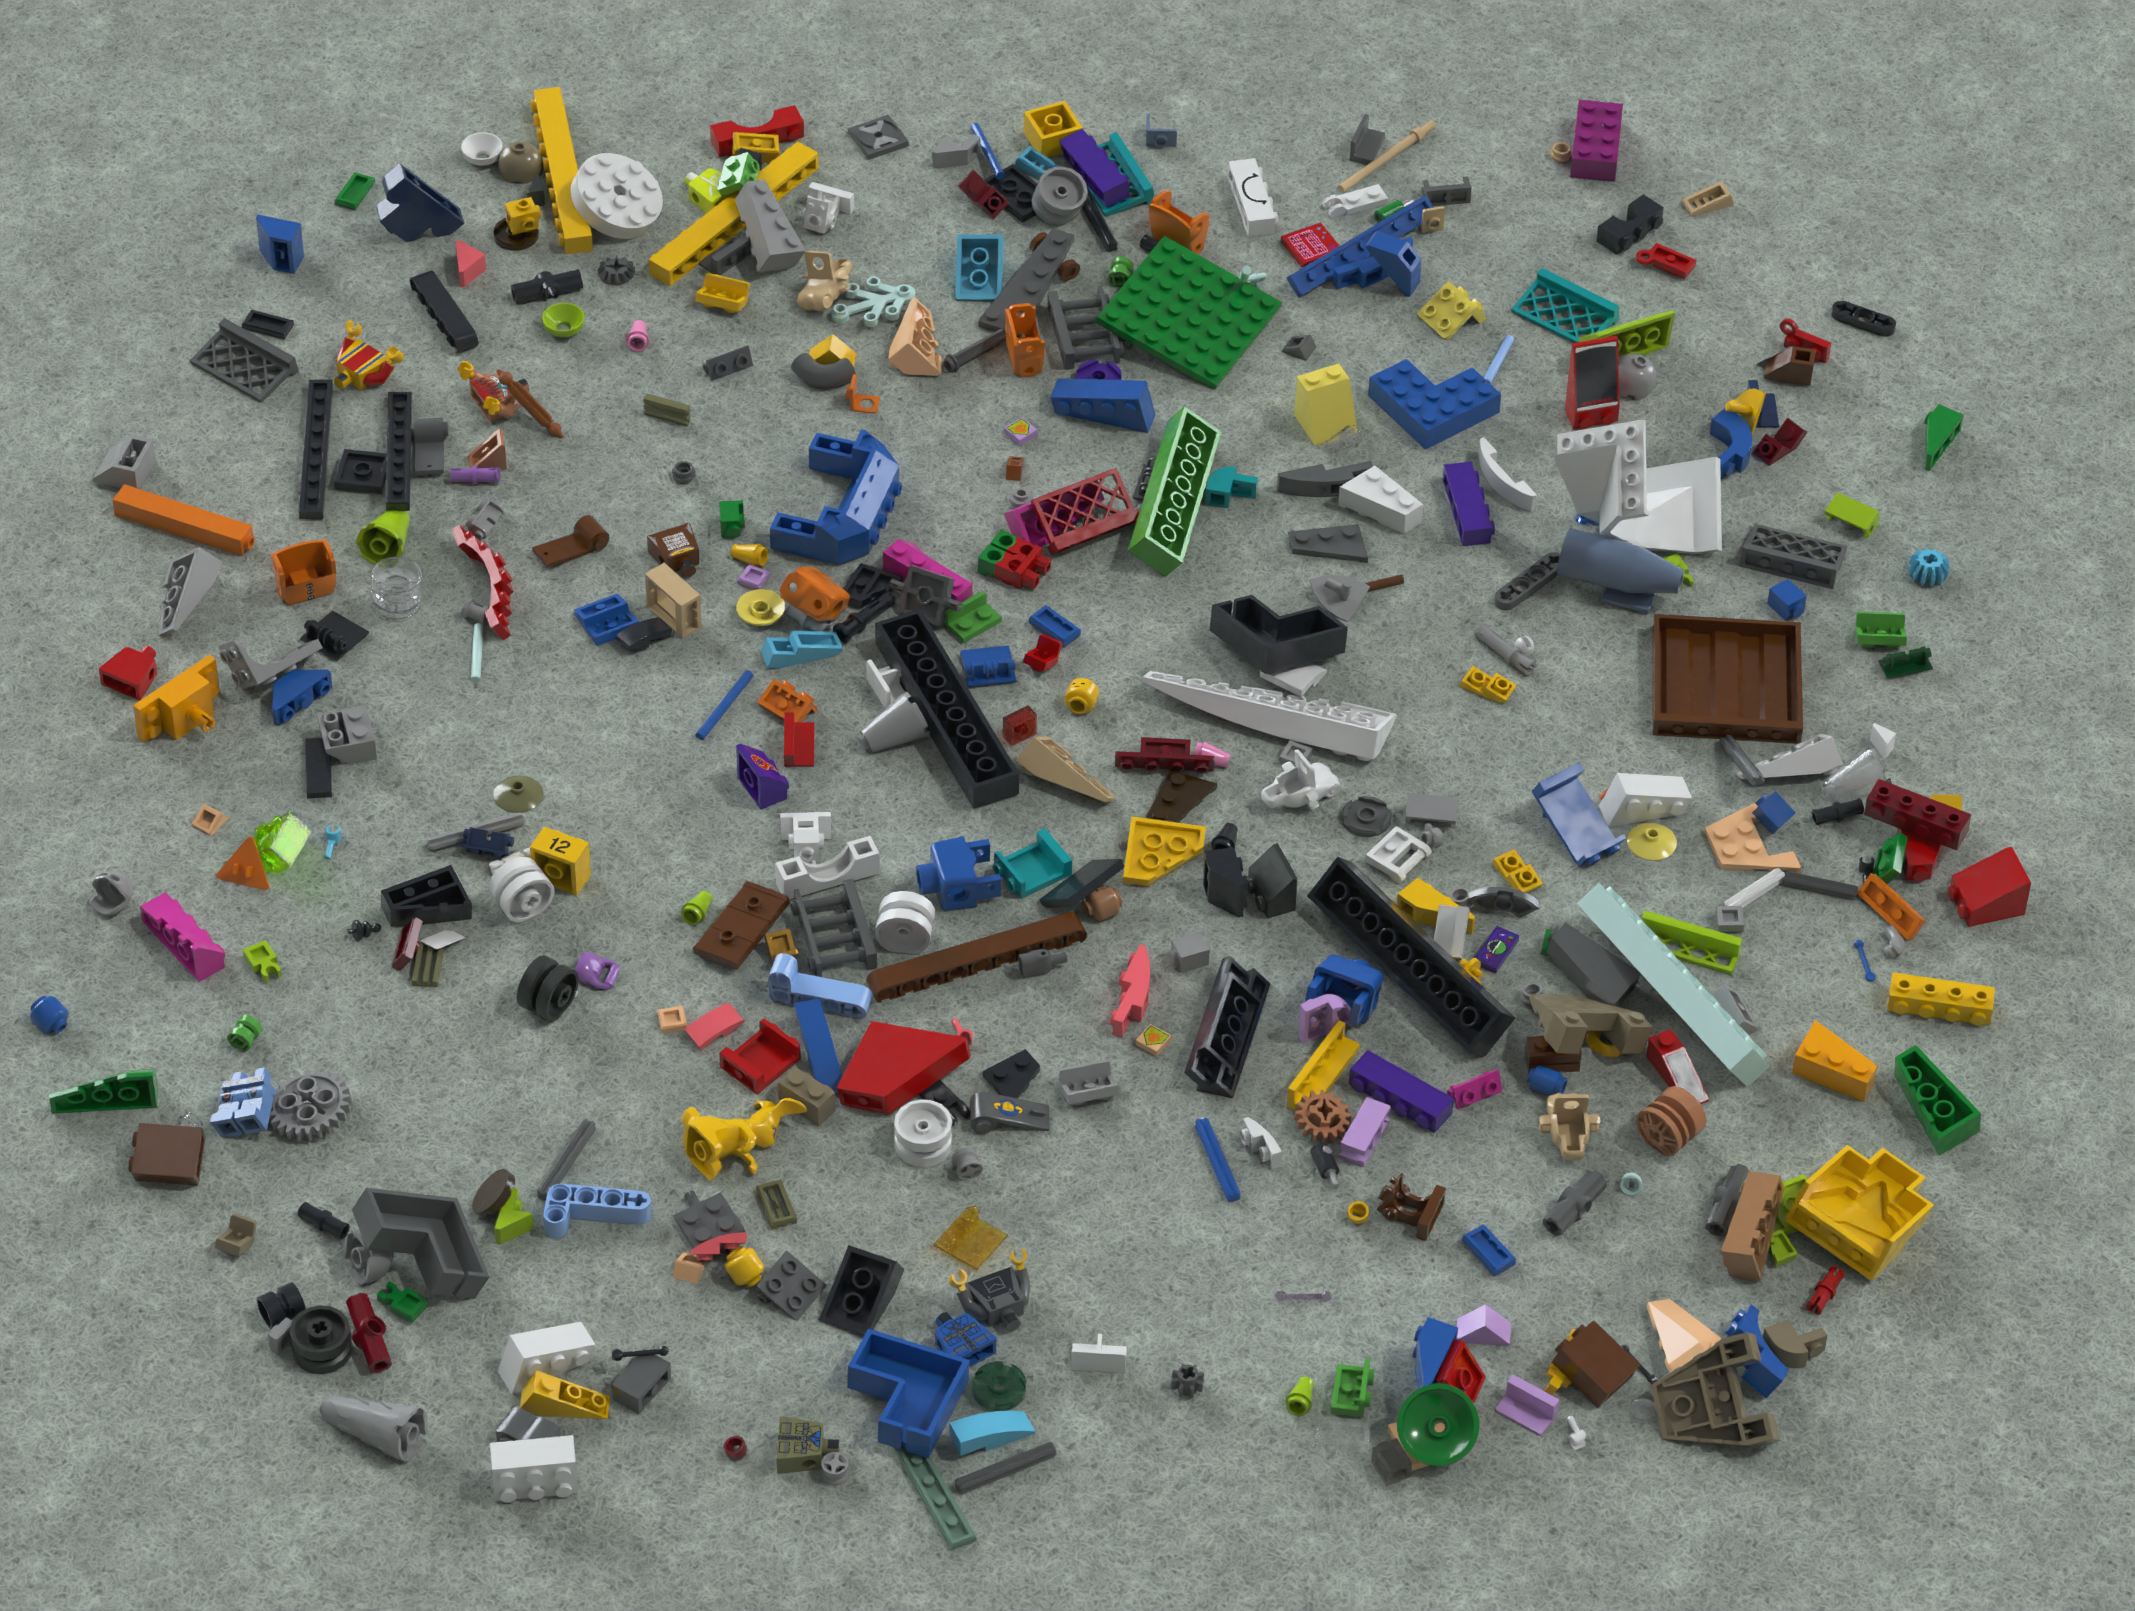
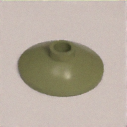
M511 776L497 784L493 797L495 803L505 811L513 813L526 812L538 806L542 801L543 788L538 781L531 777Z

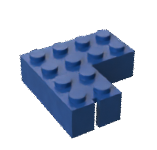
M1407 359L1369 377L1368 396L1425 450L1500 413L1501 393L1489 382L1485 383V378L1473 367L1437 385H1434Z
M868 1329L848 1365L847 1388L889 1401L878 1421V1443L897 1449L905 1446L907 1452L929 1458L969 1382L970 1360Z

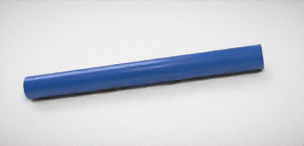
M973 123L971 130L973 134L981 137V149L998 180L1003 179L1005 174L978 123Z
M746 670L695 734L697 738L705 739L753 678L751 671Z

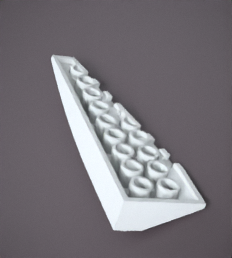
M1149 671L1142 678V682L1226 720L1285 739L1330 749L1337 755H1356L1357 759L1363 761H1370L1380 753L1397 717L1395 713L1352 703L1341 702V706L1331 707L1327 699L1319 698V700L1306 702L1304 696L1300 697L1296 694L1288 695L1285 698L1282 692L1241 686V690L1229 689V684L1219 682V684L1206 685L1204 680L1196 678L1187 679L1185 682L1182 676Z

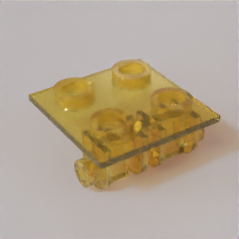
M972 1205L967 1207L934 1243V1246L978 1270L1008 1237V1234L981 1220L978 1215L980 1210Z

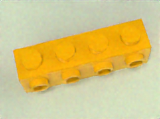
M1892 972L1887 1011H1894L1897 1014L1920 1015L1923 1018H1942L1950 1022H1969L1976 1026L1990 1025L1995 987Z

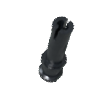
M886 591L860 612L851 613L847 616V620L834 625L833 632H837L840 641L848 643L857 632H863L870 621L895 605V596L891 592Z

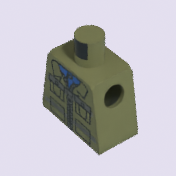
M780 1416L777 1474L821 1470L822 1455L825 1456L831 1452H839V1439H824L823 1424Z

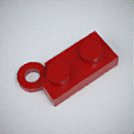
M1658 243L1650 250H1639L1636 254V261L1639 264L1649 265L1653 263L1654 267L1682 279H1686L1696 267V259Z
M1786 318L1781 321L1779 325L1780 330L1787 335L1784 340V347L1788 349L1792 346L1815 349V361L1827 362L1830 357L1831 342L1799 330L1796 322L1792 319ZM1786 325H1789L1792 330L1788 329Z

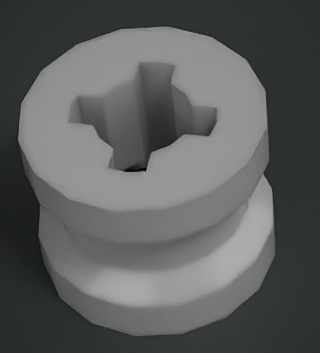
M962 1148L956 1151L951 1158L953 1166L957 1168L956 1173L960 1180L978 1177L983 1171L980 1161L977 1160L978 1155L973 1148Z
M831 1452L823 1457L821 1461L823 1481L832 1486H839L845 1483L849 1477V1461L847 1457L839 1452Z

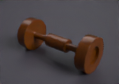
M1039 233L1032 239L1030 243L1031 251L1034 252L1048 235L1047 233ZM1073 259L1063 262L1058 269V277L1064 282L1077 277L1080 272V265Z

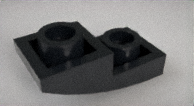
M656 617L629 626L618 633L615 639L625 649L637 651L638 649L649 648L650 640L671 637L672 628L661 618Z

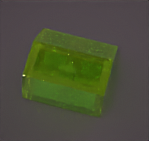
M291 812L282 816L277 815L266 824L261 823L254 831V840L265 870L279 873L291 867L311 833V830Z

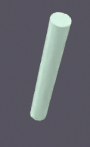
M480 623L474 625L471 681H480L484 626Z

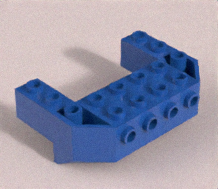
M861 429L856 441L816 433L809 446V469L852 478V481L839 508L824 506L817 521L777 512L770 527V549L839 565L869 554L873 545H877L880 530L885 528L887 515L892 513L895 498L899 497L902 491V483L899 482V465L885 445L866 430Z

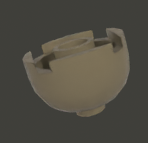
M527 142L508 144L503 148L498 158L499 174L510 183L521 182V184L532 182L535 176L539 175L540 177L542 174L543 162L541 153L534 145Z

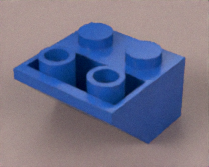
M257 214L256 224L260 252L273 270L295 274L304 258L301 223Z

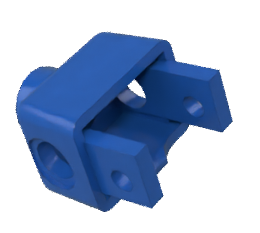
M964 836L932 843L930 847V863L916 866L920 894L937 893L940 906L945 911L977 907V900L1000 897V874L976 878L974 871L975 864L990 861L989 839L966 843Z
M1335 954L1329 955L1315 969L1313 980L1308 985L1305 1002L1325 994L1339 996L1352 1009L1349 1025L1356 1027L1359 1023L1365 1024L1377 1007L1383 974L1381 971L1373 969L1364 960H1349Z

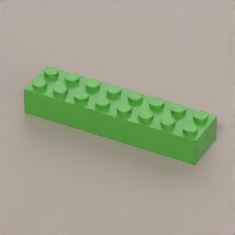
M1185 406L1167 421L1128 548L1130 553L1164 576L1169 575L1183 563L1221 436L1220 430Z

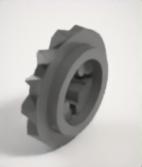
M616 255L613 259L607 257L606 261L600 262L598 275L606 283L623 284L634 277L635 267L632 261H627L626 257L620 259ZM615 266H618V267H619V270H617V273H615V270H614Z

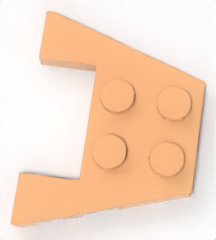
M1755 803L1705 827V835L1721 869L1748 871L1764 869L1771 872L1776 868H1780L1782 871L1801 872V866L1794 851L1768 855L1753 823L1759 821L1752 813L1758 807Z

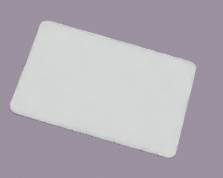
M444 930L422 939L421 942L434 949H439L465 937L454 931Z

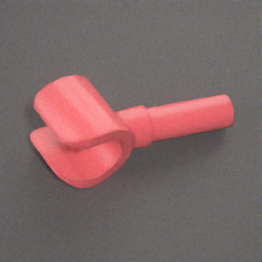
M954 1018L952 1023L957 1031V1035L967 1037L970 1044H972V1032L968 1029H962L958 1019Z

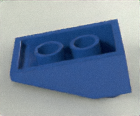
M1428 1317L1424 1326L1417 1328L1414 1341L1417 1344L1413 1351V1358H1416L1417 1389L1429 1384H1438L1436 1378L1454 1340H1457L1458 1327Z

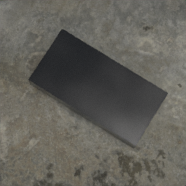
M252 309L242 323V328L245 330L285 340L294 326V320Z

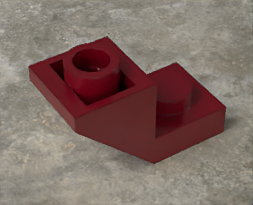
M972 170L957 185L973 203L993 219L1009 204L997 189L989 186L975 170Z
M1787 418L1775 436L1765 434L1752 453L1770 466L1797 449L1808 432L1793 420Z

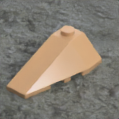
M916 297L910 301L890 346L888 359L895 369H899L904 374L938 376L941 374L942 357L939 354L935 356L934 348L939 347L938 341L931 334L935 331L931 311Z
M1671 1299L1648 1302L1647 1309L1653 1328L1659 1333L1660 1340L1658 1343L1660 1349H1664L1666 1355L1664 1362L1669 1372L1688 1363L1693 1357L1703 1353L1721 1340L1718 1335Z

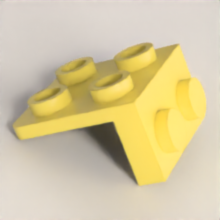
M1450 281L1418 312V316L1443 339H1450L1471 316L1479 323L1487 319L1482 312L1484 307L1476 299L1471 301L1467 298L1469 294L1461 286L1456 288Z

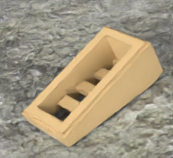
M1722 181L1681 200L1691 217L1733 206L1732 195ZM1703 200L1705 204L1701 205L1699 201ZM1690 203H1695L1697 207L1693 209Z

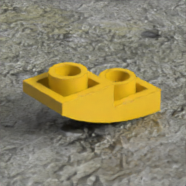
M1473 665L1459 685L1463 689L1499 703H1505L1517 686L1498 673H1495L1492 678Z
M1515 849L1495 857L1492 861L1494 867L1513 889L1528 893L1543 885L1531 864L1525 865Z

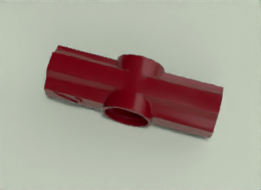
M358 1293L350 1296L346 1300V1304L355 1327V1331L351 1335L353 1343L363 1350L370 1372L379 1373L383 1370H388L392 1365V1361L383 1339V1335L386 1332L385 1323L381 1318L375 1316L367 1293Z

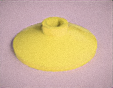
M756 589L743 594L739 598L736 610L738 616L744 622L755 626H766L777 622L783 616L785 603L779 594L771 590Z
M1657 823L1639 824L1632 828L1627 835V845L1631 852L1646 860L1665 859L1675 851L1677 846L1674 833L1669 828Z

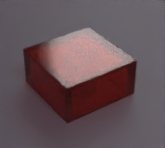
M1029 705L1003 717L1002 737L1010 746L1037 734V714Z

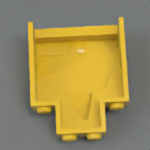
M1846 1145L1805 1181L1785 1221L1870 1281H1873L1895 1259L1907 1241L1924 1224L1934 1204L1918 1194L1926 1177L1882 1147L1875 1155L1867 1159L1849 1145Z

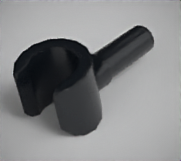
M1863 857L1859 860L1858 869L1863 874V884L1873 872L1875 860L1872 857L1870 863H1864L1862 861Z

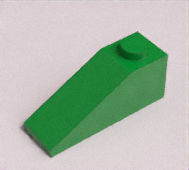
M1940 404L1937 405L1933 412H1928L1924 424L1927 425L1925 432V470L1927 471L1932 469L1962 429L1964 415Z

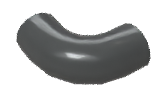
M803 353L797 356L791 365L792 371L800 379L809 385L819 388H834L851 381L853 374H856L852 363L847 358L829 365L817 363L808 353Z

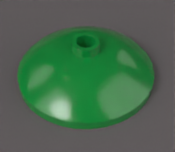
M1429 1384L1420 1387L1406 1398L1398 1413L1397 1432L1402 1446L1415 1460L1426 1465L1447 1466L1460 1461L1472 1450L1479 1435L1480 1421L1474 1403L1463 1391L1451 1385ZM1438 1423H1443L1445 1429L1442 1432L1435 1431V1426Z

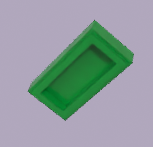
M354 172L336 197L335 205L356 211L374 185L375 178Z

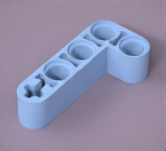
M785 953L778 954L775 957L768 977L769 997L773 1002L778 1000L785 1002L784 1004L794 1006V1003L819 998L824 1012L829 1010L834 1011V1014L863 1019L866 1016L873 995L872 991L863 985L798 973L797 960Z
M555 1184L550 1187L543 1212L545 1233L552 1238H560L567 1234L571 1219L641 1225L647 1223L652 1217L651 1198L646 1192L571 1184Z

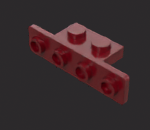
M1141 737L1140 752H1115V767L1125 770L1145 768L1149 771L1170 769L1177 772L1192 770L1198 773H1207L1208 771H1214L1215 756L1190 755L1191 739Z

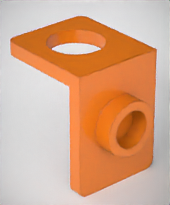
M853 374L851 386H847L846 400H850V411L877 413L880 397L857 394V375ZM871 400L874 405L871 408H863L860 402Z

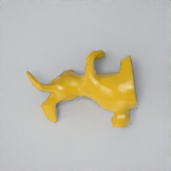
M784 1098L777 1105L771 1101L758 1100L753 1104V1107L761 1109L755 1112L749 1119H723L713 1116H700L701 1113L696 1108L689 1107L683 1112L681 1117L685 1128L683 1131L685 1153L693 1165L710 1182L714 1180L722 1168L720 1161L731 1154L747 1163L750 1174L755 1175L758 1166L750 1154V1150L755 1145L763 1149L773 1145L781 1117L788 1114L807 1112L806 1106L800 1101L791 1098Z

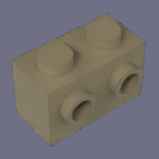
M794 1067L778 1082L779 1101L784 1098L800 1101L806 1106L807 1112L799 1114L817 1126H820L836 1111L835 1092L828 1085H823L815 1080L809 1073Z

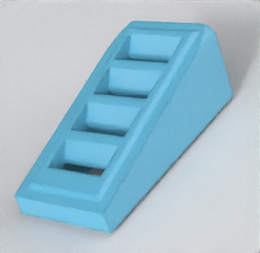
M1030 145L1019 155L1015 166L1022 172L1038 179L1044 174L1045 171L1043 169L1045 167L1048 169L1061 167Z

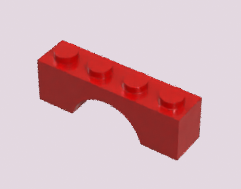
M793 105L774 110L771 120L757 127H744L732 120L710 125V141L719 157L732 156L734 132L778 135L779 143L796 141L799 138H804V121L796 106Z

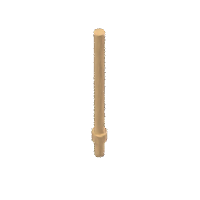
M1430 120L1422 127H1416L1410 132L1408 137L1339 184L1338 189L1342 192L1347 191L1410 145L1423 140L1427 133L1436 128L1435 122Z

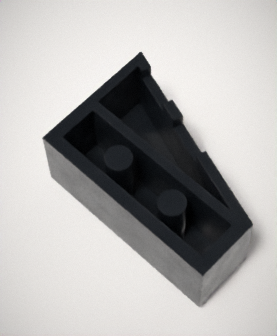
M452 865L381 890V908L391 927L405 926L415 917L422 920V924L472 919V903Z

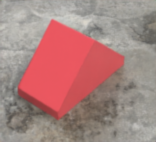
M456 241L460 287H465L486 270L485 254L462 241Z

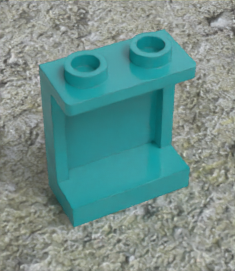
M1046 828L1037 831L1036 842L1005 857L1000 851L994 853L992 867L995 874H1000V877L1002 876L1006 881L1009 891L1016 893L1020 899L1072 875L1071 857Z

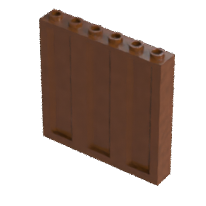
M1654 614L1652 629L1653 735L1720 739L1728 734L1734 740L1801 743L1803 733L1801 622Z

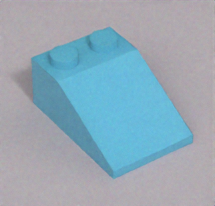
M957 234L955 300L994 301L1003 290L1005 255L1003 234Z

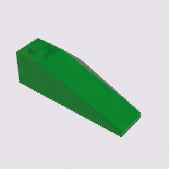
M156 1069L128 1070L49 1094L51 1113L157 1108L158 1081Z

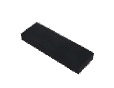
M322 738L305 739L307 799L332 797L331 755L326 753Z

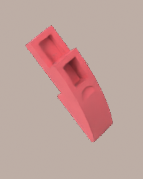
M1142 944L1139 945L1136 953H1131L1127 971H1122L1119 978V985L1122 986L1119 1001L1120 1007L1112 1012L1110 1018V1025H1113L1112 1035L1123 1037L1131 1019L1141 1022L1147 1008L1150 991V963L1146 947Z

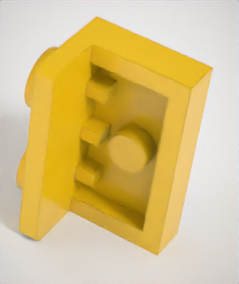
M707 273L704 278L703 287L696 292L695 302L702 303V306L708 308H724V311L729 313L739 312L747 304L750 283Z

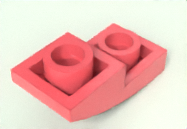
M728 1002L695 1020L685 1028V1031L698 1047L703 1050L721 1034L724 1038L727 1037L745 1021Z
M746 1232L726 1234L707 1240L691 1249L690 1255H697V1260H713V1255L720 1254V1244H724V1249H737L740 1247V1244H745Z

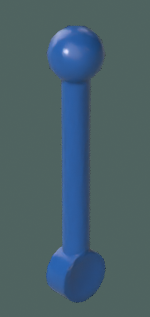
M1858 939L1854 942V947L1859 951L1866 972L1865 979L1872 982L1875 980L1876 975L1871 972L1863 950L1864 942Z

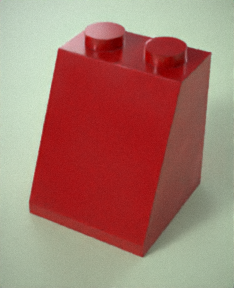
M2011 846L1952 875L1951 884L1948 887V896L1951 901H1955L1957 904L1959 918L1961 920L1964 919L1968 927L2025 915L2031 881Z

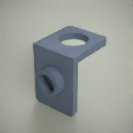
M1146 115V146H1157L1160 148L1165 146L1176 147L1177 130L1150 129V115Z

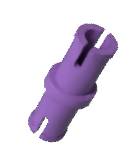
M472 466V468H451V483L472 482L473 485H478V482H500L499 467L478 468V466Z

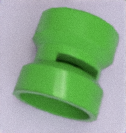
M1120 256L1113 259L1108 274V282L1111 286L1122 287L1132 275L1134 264L1129 258Z
M242 1015L236 1022V1028L229 1032L227 1040L233 1047L248 1051L254 1043L253 1039L257 1038L261 1033L262 1026L254 1017Z

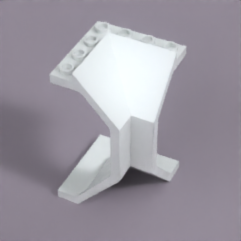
M1644 419L1557 434V454L1553 455L1577 513L1600 524L1601 535L1638 545L1649 551L1685 554H1709L1722 551L1721 473L1719 458L1711 457L1646 468V420Z

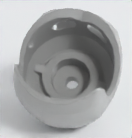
M103 871L94 877L92 886L96 890V895L91 899L90 903L92 908L101 915L112 916L118 913L131 900L133 895L132 880L127 875L118 871Z

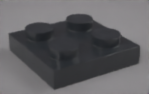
M344 449L334 480L335 489L382 494L386 481L387 453Z

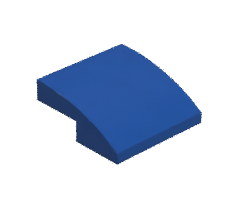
M618 593L574 609L576 618L596 646L614 640L616 635L622 630L639 622L629 612L628 603Z

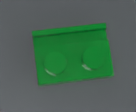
M1900 832L1892 839H1887L1882 849L1879 848L1877 851L1873 874L1880 877L1886 884H1889L1901 874L1907 836Z

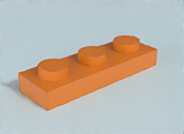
M1871 873L1857 892L1891 926H1894L1906 940H1912L1926 922L1919 913L1876 874Z

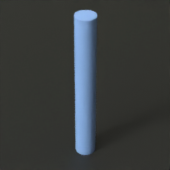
M1507 335L1484 376L1485 383H1492L1514 341L1513 336Z

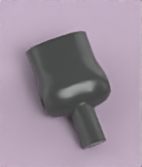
M1039 949L1018 955L1019 969L1023 978L1046 975L1050 973L1052 965L1067 962L1065 952L1051 955L1048 950Z

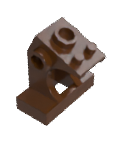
M1403 1173L1397 1178L1392 1176L1389 1181L1392 1183L1390 1187L1385 1185L1378 1196L1381 1202L1377 1211L1382 1213L1387 1220H1397L1417 1227L1416 1238L1427 1241L1445 1203L1446 1188L1436 1185L1431 1195L1419 1197L1411 1194L1410 1188L1403 1184ZM1406 1205L1418 1210L1417 1212H1410L1402 1207Z

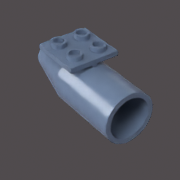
M1570 528L1565 536L1557 569L1558 575L1607 587L1602 597V602L1646 614L1649 613L1657 593H1679L1684 578L1683 569L1641 546Z

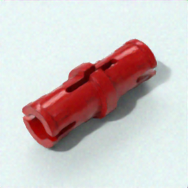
M1831 1266L1828 1269L1824 1279L1815 1286V1293L1806 1304L1807 1310L1812 1311L1816 1305L1817 1308L1814 1313L1818 1315L1822 1313L1828 1300L1834 1298L1836 1294L1835 1289L1845 1277L1842 1269L1839 1268L1835 1276L1834 1272L1837 1267Z

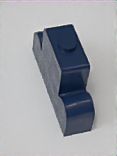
M401 163L383 177L382 184L386 198L376 206L380 223L389 233L396 234L405 242H411L429 228H431L434 236L441 237L451 235L465 224L461 209Z

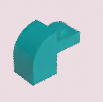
M1234 466L1223 467L1214 471L1207 483L1205 505L1229 508L1232 495L1256 499L1258 477L1236 474L1237 467Z

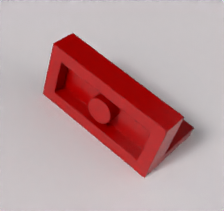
M784 712V767H814L815 722H795L794 712Z

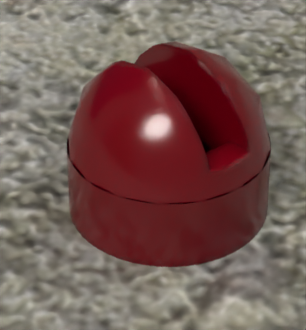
M732 1436L725 1441L724 1450L730 1459L738 1460L746 1455L747 1445L742 1437ZM739 1445V1450L735 1451V1446Z

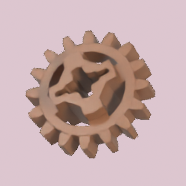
M1321 1090L1319 1095H1316L1314 1091H1310L1309 1097L1303 1095L1301 1101L1296 1105L1294 1120L1298 1121L1296 1128L1304 1129L1303 1137L1311 1135L1312 1142L1319 1138L1321 1143H1325L1326 1139L1335 1143L1336 1138L1342 1139L1345 1131L1349 1129L1352 1114L1348 1113L1349 1105H1342V1097L1338 1099L1333 1098L1334 1092H1331L1328 1096L1325 1095L1324 1090Z

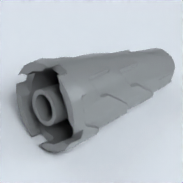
M335 1395L325 1398L320 1405V1413L323 1420L337 1426L342 1432L360 1438L362 1442L405 1462L411 1460L421 1448L423 1442L418 1441L419 1434L426 1435L427 1414L424 1409L416 1406L399 1405L381 1400L375 1402L358 1397L354 1399L344 1398Z

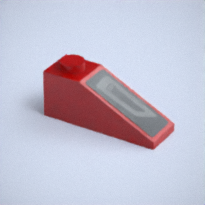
M1669 1029L1649 1037L1646 1057L1669 1087L1677 1086L1685 1089L1700 1104L1708 1102L1709 1098L1687 1051L1673 1031Z

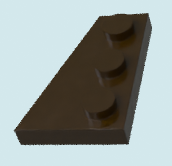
M1170 770L1146 818L1179 823L1186 817L1189 811L1198 806L1208 794H1212L1217 789V783Z

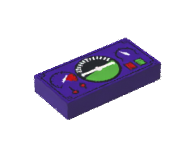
M1496 926L1475 956L1481 962L1480 967L1496 974L1518 943L1520 935Z

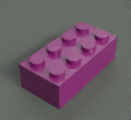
M1578 100L1570 177L1615 182L1623 104Z

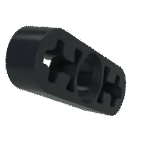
M1837 301L1832 306L1831 315L1833 319L1883 337L1891 336L1895 332L1896 321L1890 316L1847 301ZM1865 317L1869 321H1860L1858 318Z

